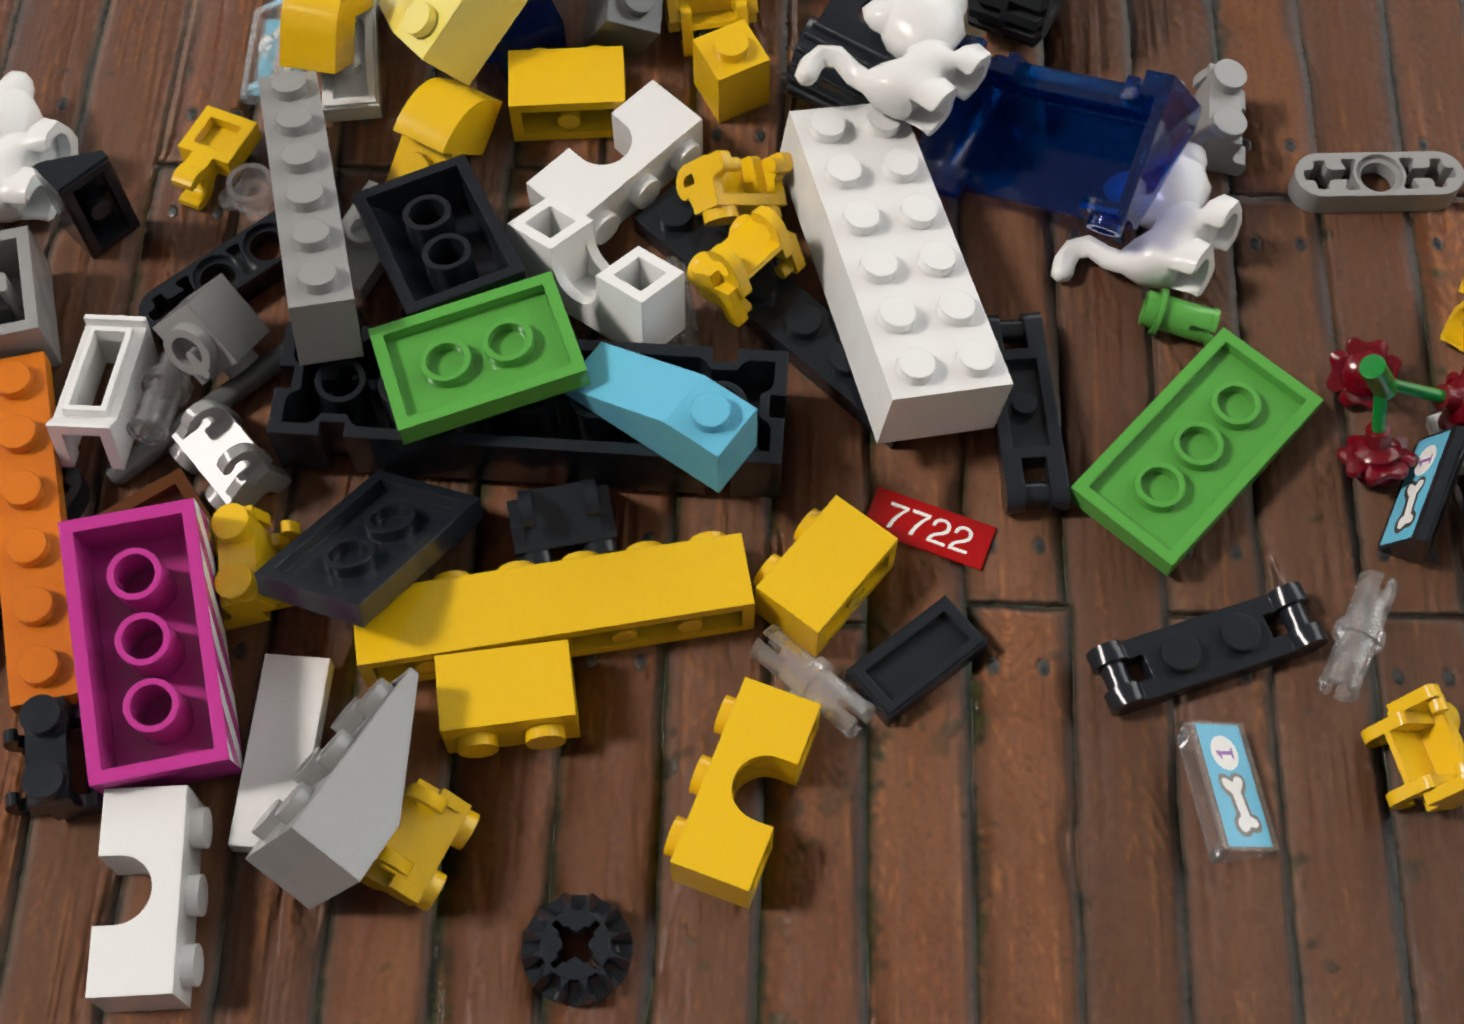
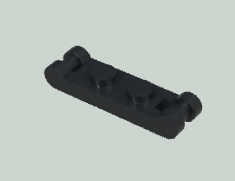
M1020 313L1019 319L999 320L997 314L986 315L1013 381L1012 389L993 428L1004 514H1024L1026 507L1046 506L1049 512L1068 511L1071 503L1070 483L1041 313ZM1020 343L1022 347L1004 349L1003 344ZM1043 468L1045 481L1025 482L1023 469Z
M1291 582L1275 588L1266 595L1124 641L1112 640L1091 649L1086 654V659L1093 675L1102 676L1108 690L1104 695L1105 702L1111 715L1117 717L1308 655L1325 646L1329 639L1321 623L1318 621L1312 622L1305 608L1309 599L1299 582ZM1281 618L1288 633L1274 638L1266 622ZM1138 664L1145 681H1132L1127 667Z

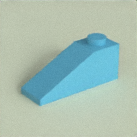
M601 342L584 361L591 384L564 393L718 493L757 446L758 409L703 374Z

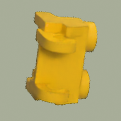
M663 0L668 32H680L681 29L683 57L693 56V31L720 28L742 19L749 26V23L757 22V13H759L758 0Z
M716 150L683 165L677 174L676 189L683 201H690L694 214L703 216L704 226L717 227L733 223L739 215H750L761 205L771 208L782 219L781 208L787 205L783 178L793 169L792 157L789 152H777L762 160L758 156H747L739 159L738 157H731L728 150Z
M761 205L750 215L742 214L738 216L729 229L728 238L722 243L716 244L709 252L702 251L696 254L688 265L687 279L690 284L698 288L702 298L722 309L726 319L731 324L741 327L749 319L747 313L752 310L751 303L745 299L753 290L749 281L752 276L774 256L782 260L774 268L775 273L781 279H785L792 272L798 274L806 266L796 234L787 230L784 222L775 211Z
M228 503L221 506L214 513L211 519L214 554L218 558L219 569L214 579V587L220 595L225 630L270 621V611L294 606L260 595L254 573L278 554V551L284 549L302 534L301 524L292 520H282L280 522L281 533H270L266 528L272 527L271 515L254 507L252 504L242 506L237 503Z
M1433 683L1424 685L1387 704L1388 717L1367 727L1360 734L1367 748L1389 745L1403 779L1404 785L1385 795L1390 810L1410 808L1416 805L1414 799L1424 797L1422 801L1427 812L1452 810L1463 805L1464 742L1459 733L1460 715L1451 703L1446 702L1439 685Z
M421 778L417 779L404 789L400 826L360 882L374 890L383 891L408 906L414 905L427 912L438 897L447 878L446 874L437 870L450 846L459 851L464 847L478 824L480 814L471 810L472 805L445 788L440 790Z

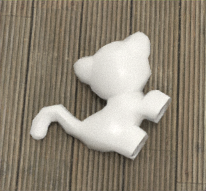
M873 0L862 7L864 20L870 29L881 35L887 51L897 59L883 62L868 70L858 63L842 46L817 45L799 61L794 76L800 85L811 86L817 81L820 72L824 68L835 69L847 85L861 92L875 110L892 118L903 120L919 128L927 136H931L948 118L955 97L965 101L979 87L988 71L991 53L979 43L964 45L954 51L966 35L964 15L968 9V0Z
M14 70L7 73L0 80V223L32 219L49 222L54 219L57 212L32 166L46 160L78 155V138L68 126L57 120L42 116L33 98L35 92L33 80L26 72Z
M1187 142L1170 153L1157 154L1145 159L1130 175L1111 181L1103 190L1108 203L1116 209L1127 211L1137 225L1150 229L1149 231L1133 239L1122 250L1108 246L1091 235L1067 240L1053 259L1050 276L1059 283L1068 282L1074 275L1078 260L1090 258L1101 268L1120 273L1138 286L1155 289H1174L1188 292L1198 297L1205 290L1214 272V249L1228 251L1237 237L1242 224L1240 201L1223 194L1207 203L1212 187L1206 174V151L1198 144Z

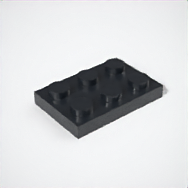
M378 470L254 573L260 595L364 628L484 519L480 497Z

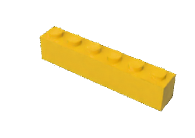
M707 531L693 536L689 541L663 545L657 541H642L630 545L624 551L598 554L594 551H577L564 556L562 560L540 564L523 560L512 561L501 565L497 570L475 574L459 570L447 571L436 575L433 580L412 583L364 628L353 625L357 667L369 690L379 678L382 677L388 683H391L410 667L419 673L418 682L436 679L434 660L436 655L568 639L571 656L579 657L754 629L755 601L742 533L726 535L720 531Z

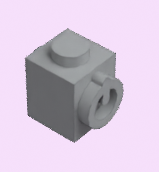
M222 273L187 296L153 327V330L163 340L165 353L171 363L179 370L189 375H194L202 385L222 372H225L230 379L243 372L259 357L253 347L271 331Z

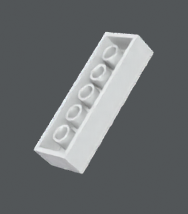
M871 104L789 111L780 152H789L791 154L793 169L784 176L876 443L881 444L994 428L1012 389L1013 381L911 125L903 120L892 118L875 110Z

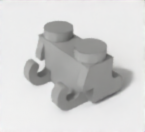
M1222 59L1216 64L1209 63L1206 68L1195 75L1193 78V88L1198 90L1193 96H1183L1185 95L1184 81L1178 80L1171 83L1166 89L1165 102L1170 109L1188 114L1187 142L1198 144L1204 148L1207 156L1206 170L1239 176L1246 168V148L1242 146V134L1247 128V119L1244 115L1246 113V93L1242 90V87L1247 81V72L1240 63L1232 59ZM1175 127L1166 133L1164 148L1167 153L1185 144L1183 142L1184 128Z
M204 399L194 403L183 414L180 426L172 435L176 442L169 448V453L185 470L193 475H198L201 472L211 484L203 492L208 502L216 510L228 503H237L242 506L252 504L254 506L265 494L283 491L292 482V478L284 469L271 464L273 461L272 457L265 449L258 447L242 428L243 420L237 412L213 399Z

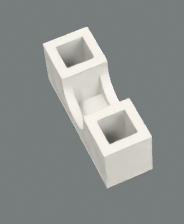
M653 79L611 113L614 148L624 157L611 164L598 165L585 161L568 148L526 182L530 208L548 196L554 197L594 220L595 241L597 245H601L615 234L619 224L637 209H645L653 203L661 189L677 176L683 165L702 156V118Z
M548 196L507 223L508 237L526 270L527 277L530 278L552 271L567 314L610 340L620 342L666 344L685 330L684 271L640 246H637L609 265L596 245L594 220L552 196Z
M188 785L104 789L98 857L117 875L144 874L151 876L152 891L149 901L136 917L118 925L92 926L85 998L105 1013L191 1009L192 987H199L201 985L204 972V956L201 944L195 943L197 917L205 916L208 907V883L206 876L200 874L201 850L208 849L211 845L213 821L209 807H204V804Z

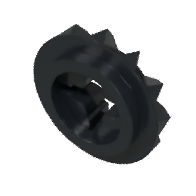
M563 893L558 899L546 906H538L535 916L530 921L528 927L522 931L521 962L527 978L541 995L555 1003L566 1006H584L596 1003L614 992L629 971L633 955L630 929L618 908L601 900L594 893L588 895ZM597 927L593 932L594 937L588 943L593 962L597 965L595 969L587 961L583 963L576 957L569 959L566 963L562 961L554 969L560 962L559 957L565 951L560 934L557 931L559 928H562L565 933L570 932L578 938L586 932L591 933Z

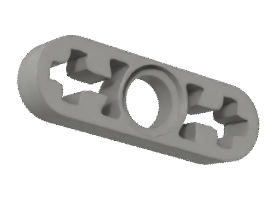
M1439 151L1313 153L1303 157L1297 163L1288 183V195L1298 208L1310 213L1440 211L1447 208L1456 197L1464 182V170L1454 157ZM1366 173L1381 175L1388 181L1390 189L1383 192L1371 190L1363 184L1360 176ZM1425 175H1427V176H1432V179H1431V178H1424V176H1425ZM1311 177L1317 178L1319 185L1327 188L1319 189L1316 181L1308 179ZM1435 184H1439V185H1443V186H1442V187H1436Z

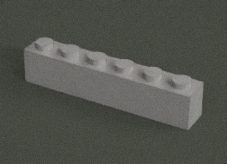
M284 71L274 76L258 77L286 296L299 365L363 357L364 353L317 71Z

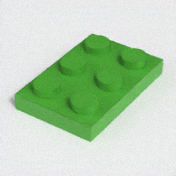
M552 271L368 329L395 423L404 445L591 384L587 367Z

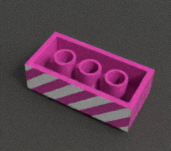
M190 498L58 522L89 787L104 795V789L184 785L242 773L244 760L223 611L220 604V595L214 587L217 568L210 520L196 500Z

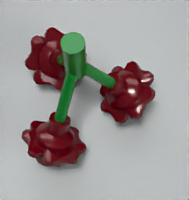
M1351 337L1346 341L1345 351L1334 350L1330 353L1331 373L1325 382L1326 387L1332 392H1339V403L1344 407L1361 404L1373 409L1372 422L1366 426L1365 435L1348 436L1346 446L1337 450V459L1346 465V475L1351 478H1357L1365 486H1389L1396 479L1407 478L1409 468L1416 466L1418 456L1408 448V439L1403 436L1392 437V427L1386 423L1388 400L1395 397L1397 393L1431 401L1432 405L1439 412H1442L1437 421L1439 429L1446 430L1455 426L1464 427V367L1461 373H1449L1446 378V384H1440L1432 388L1396 379L1398 371L1402 366V360L1397 355H1387L1389 346L1387 341L1382 339L1366 342L1357 337Z

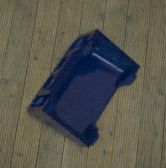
M965 35L954 51L964 45L977 43L986 49L988 42L981 37ZM1010 52L1008 57L995 54L994 57L991 56L986 76L976 91L965 101L955 97L948 118L931 136H927L923 132L919 147L937 193L940 195L960 199L963 191L1061 214L1087 221L1086 227L1097 233L1119 238L1122 235L1123 229L1135 230L1138 228L1195 133L1202 113V106L1176 75L1147 70L1143 81L1140 77L1128 75L1126 83L1033 65L1020 53Z

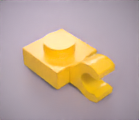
M209 105L206 106L178 144V149L184 162L174 171L171 182L173 185L185 189L178 199L180 204L200 211L208 204L212 196L217 174L232 179L235 177L262 139L258 122Z

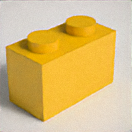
M592 45L579 48H532L529 50L508 51V107L514 142L613 137L611 113L627 101L623 46Z
M837 495L822 511L814 508L802 519L794 533L793 539L795 542L782 557L776 553L770 556L761 566L753 581V585L756 586L755 613L814 657L818 656L894 566L898 543L897 537Z
M568 639L434 656L439 731L449 754L458 753L465 758H483L496 754L499 751V747L526 744L528 748L534 750H547L562 746L566 743V739L581 737L573 661Z

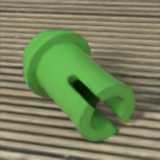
M1162 288L1160 293L1152 290L1147 292L1140 311L1138 325L1148 327V334L1154 336L1157 331L1201 343L1203 346H1206L1213 339V335L1210 334L1211 332L1216 333L1221 315L1220 309L1206 307L1169 296L1170 291L1167 288Z

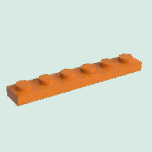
M44 351L0 359V596L10 708L18 716L23 703L31 697L41 694L49 695L53 698L65 696L73 705L79 704L58 522L67 521L62 465L45 426L53 418L56 405L52 366Z

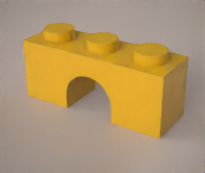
M747 677L744 678L737 698L730 695L725 696L713 729L714 733L721 735L713 757L701 755L690 782L689 793L697 796L688 819L678 815L666 839L663 854L671 857L672 881L749 909L773 847L774 827L747 817L735 804L734 797L745 783L760 777L775 778L794 786L797 785L819 728L820 703Z

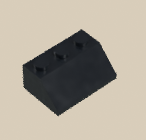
M465 154L351 194L357 212L407 317L528 278L518 254Z

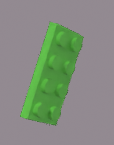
M1223 327L1071 486V502L1164 575L1168 576L1317 413L1324 399Z

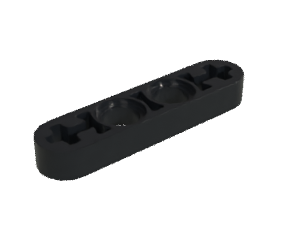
M338 199L340 215L342 220L345 214L343 211L342 204ZM275 210L153 288L143 297L139 305V316L147 318L154 342L163 345V340L153 330V327L164 318H161L160 315L167 310L172 311L187 295L205 285L212 276L218 273H228L236 277L232 286L246 302H249L284 279L281 255L266 261L254 257L256 249L261 244L268 241L279 242Z

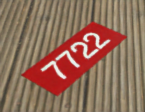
M879 486L866 515L897 537L898 542L980 571L996 531V527Z

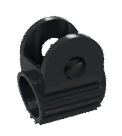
M831 0L819 18L812 16L799 37L790 62L789 73L786 76L788 83L785 88L789 90V94L816 108L870 104L861 92L847 85L835 69L824 68L820 72L817 81L811 86L800 85L794 74L799 61L817 45L842 46L858 63L868 70L883 62L897 59L887 51L881 35L870 29L868 24L862 22L859 18L862 7L873 0Z

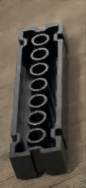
M291 322L287 323L279 366L289 388L275 387L266 430L282 467L332 470L334 457H349L352 459L356 472L375 473L381 470L397 475L557 485L594 478L596 486L608 484V488L705 494L704 483L564 393L404 445L395 423L368 329L374 327L362 326L363 357L300 366ZM576 339L584 361L601 342L703 374L758 409L757 446L729 480L730 495L780 498L789 352L738 349V361L725 362L714 361L713 347Z

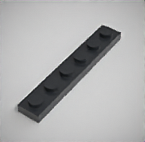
M676 184L634 217L635 232L677 268L684 271L686 275L691 259L699 252H709L716 244L722 243L728 238L730 229L726 225L717 227L704 226L703 216L695 215L690 201H683L679 197ZM769 261L749 279L753 290L745 299L751 303L752 310L747 313L749 319L744 325L775 351L789 352L790 364L873 433L831 312L788 276L785 279H781L774 271L776 266ZM900 441L884 444L892 450Z

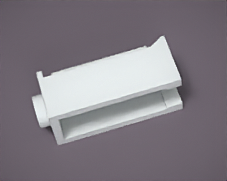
M85 314L83 319L86 326L53 418L45 426L62 467L75 468L79 456L78 447L82 436H100L111 468L125 470L160 358L146 317ZM106 364H115L101 406H92Z

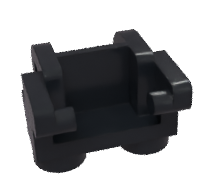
M594 478L563 485L533 490L517 491L518 500L506 502L517 561H530L534 564L556 561L554 550L577 546L580 547V551H594L598 554L619 551L608 484L596 486Z
M41 694L31 697L23 703L19 713V721L24 728V735H19L18 729L15 728L6 729L3 732L4 749L16 753H25L26 769L22 775L21 785L27 794V798H21L19 792L7 793L5 795V811L17 816L30 815L37 817L50 814L58 821L101 813L104 795L89 787L88 782L87 794H78L73 790L71 729L82 728L79 706L73 705L65 696L53 698L52 696Z

